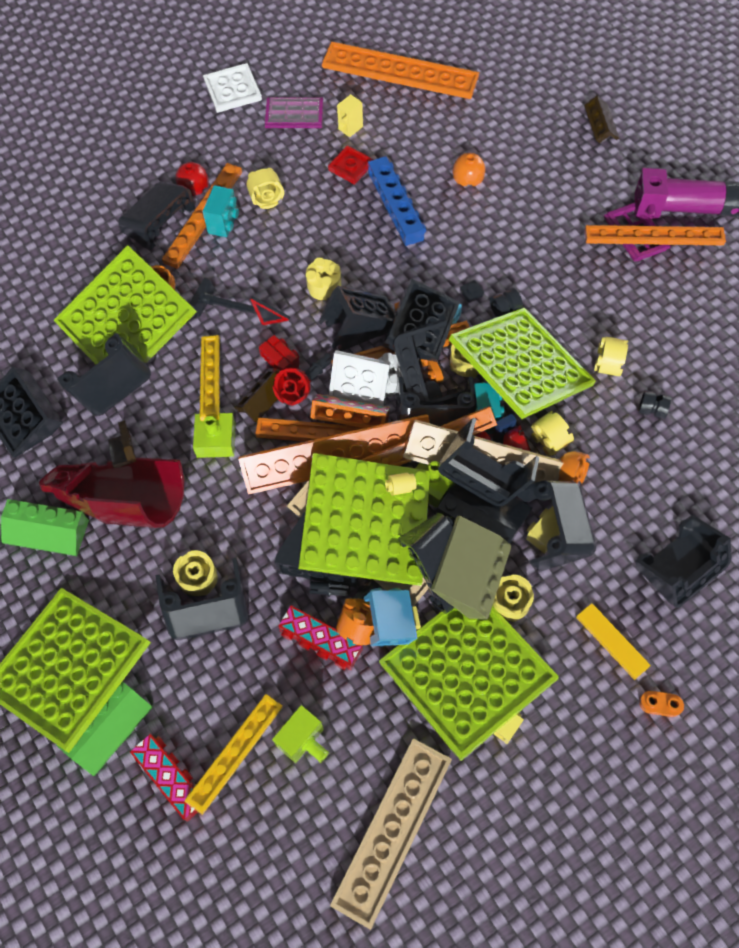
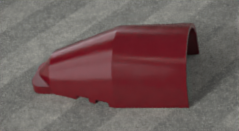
M136 458L137 462L116 469L113 468L112 460H108L107 464L97 465L96 462L76 465L65 464L53 468L39 481L42 491L53 492L57 499L105 524L150 528L166 527L179 512L184 496L182 465L180 460Z

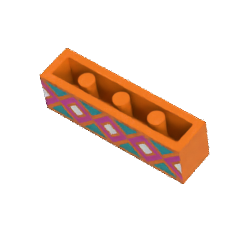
M317 394L312 400L310 418L368 428L388 423L390 407Z

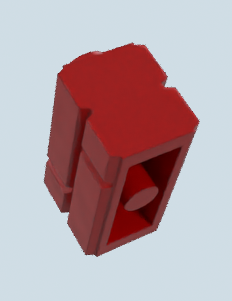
M273 335L267 342L265 341L259 346L260 356L273 368H278L279 371L287 368H298L300 365L299 354L294 349L290 350L283 338L279 339Z

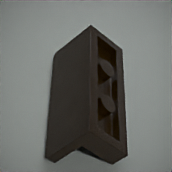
M596 95L584 105L595 139L598 143H601L609 136L618 140L619 135L608 104Z
M268 369L235 406L236 410L246 413L253 422H258V418H262L278 400L274 394L273 385L275 376L280 372L279 369Z
M125 420L118 422L120 436L108 440L114 469L137 462L131 435Z

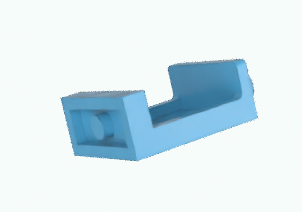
M382 588L370 590V593L364 597V601L370 602L375 634L370 637L371 646L408 645L416 640L417 633L409 590H401L400 588H393L389 591H382Z

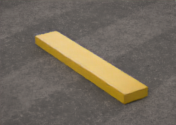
M219 335L201 337L200 421H204L207 416H213L216 420H220Z
M267 694L263 696L187 796L185 802L202 815L205 813L281 711L283 705Z

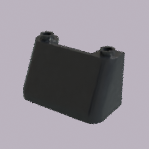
M162 181L156 183L125 214L120 216L119 228L121 232L151 251L156 246L153 242L155 236L158 237L160 235L158 229L177 211L191 213L195 209L190 189L182 185Z
M118 333L111 336L105 343V349L109 355L81 377L73 371H66L57 378L60 385L95 416H101L148 381L151 376V370L138 350Z
M437 513L398 539L402 547H409V556L415 560L430 589L428 591L430 596L428 597L432 605L444 614H447L454 607L433 592L431 588L454 524L449 516L445 517Z
M692 514L679 524V537L654 557L648 552L640 554L635 560L636 568L671 605L679 608L730 565L732 559L731 538Z

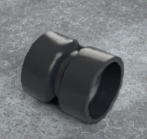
M515 288L504 291L503 295L498 294L491 297L490 307L494 315L500 317L508 314V312L522 309L523 301L519 292Z
M644 390L638 413L645 415L652 413L654 417L666 419L672 396L662 393L656 395L654 391Z

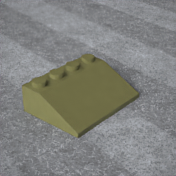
M457 516L431 590L467 618L488 619L511 545L500 535L462 516Z

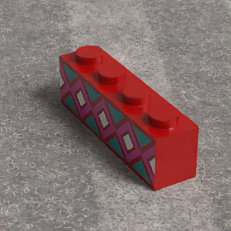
M292 605L278 626L284 638L290 641L292 638L295 639L302 648L315 650L320 658L324 660L329 658L335 661L334 664L343 670L346 668L352 670L363 650V645L354 644L353 640L348 637L345 640L333 627Z
M149 734L130 753L182 819L188 822L198 813V811L185 802V799L195 787L191 782L193 777L186 769L183 771L177 765L180 761L173 752L167 753L164 749L167 745L160 736L155 738Z

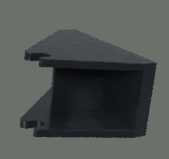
M338 285L333 290L319 319V323L322 324L326 321L325 324L329 327L341 322L342 326L332 344V348L335 349L338 346L339 351H343L386 334L394 318L395 311L386 296Z
M304 512L276 554L274 563L278 573L326 583L332 581V583L349 584L350 587L357 588L359 577L298 569L305 518Z

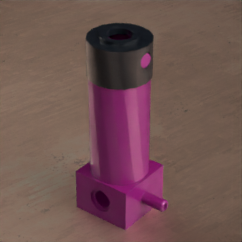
M642 168L634 191L635 203L639 202L635 218H639L638 216L642 214L649 216L651 219H659L662 211L739 217V181L667 178L666 169Z

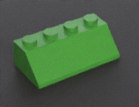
M7 499L1 515V542L3 544L77 556L89 520L81 511Z
M122 681L69 753L58 745L56 746L83 769L95 776L153 707Z

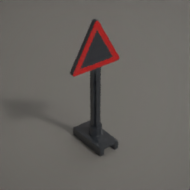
M207 278L202 280L189 303L197 311L194 314L197 317L202 315L207 304H214L257 314L262 325L285 322L291 318L254 296L250 299L252 305L215 297L213 295L215 288L211 280Z

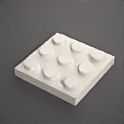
M247 63L203 75L217 113L262 100L260 91Z
M336 350L333 358L329 396L384 406L391 362Z

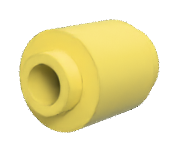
M407 472L388 476V480L385 481L386 491L390 492L392 496L412 492V490L416 489L414 474Z

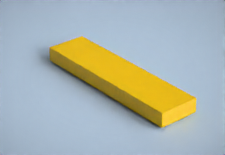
M592 603L577 615L576 618L634 680L651 666Z

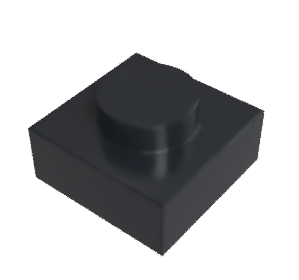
M476 280L460 287V292L468 303L484 296V291Z

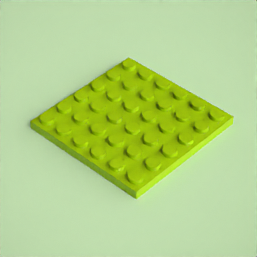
M127 245L53 321L95 364H98L109 355L105 349V343L115 333H118L133 345L147 363L197 311Z
M525 308L453 333L449 338V341L455 348L459 350L521 419L593 386L596 382Z
M313 453L298 569L421 586L423 576L415 560L409 556V547H402L398 538L427 520L429 471ZM407 472L414 474L416 489L412 490V492L392 496L390 492L386 491L385 481L388 480V476Z
M61 588L0 663V705L69 753L151 642Z
M493 606L488 619H469L456 608L447 614L440 612L416 631V640L408 645H398L379 660L384 670L460 761L559 678Z

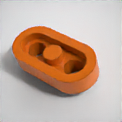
M420 359L423 367L426 366L428 369L427 373L430 381L442 382L443 374L438 363Z
M647 691L639 699L641 709L649 714L676 717L684 710L683 700L675 694ZM649 698L654 699L655 705L649 703ZM671 701L676 703V708L671 707Z

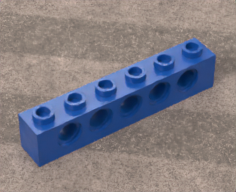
M386 156L369 161L368 174L404 245L409 246L424 241L426 227L424 223H421L418 211L414 210L411 198L407 197L406 189L401 185L399 175L395 174L392 162H389Z

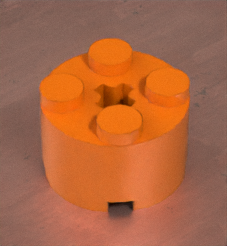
M346 599L336 625L337 632L342 638L346 640L348 637L357 645L370 644V637L375 634L370 602H365L364 599Z

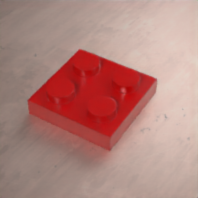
M347 145L328 165V171L355 185L368 171V162L374 159Z

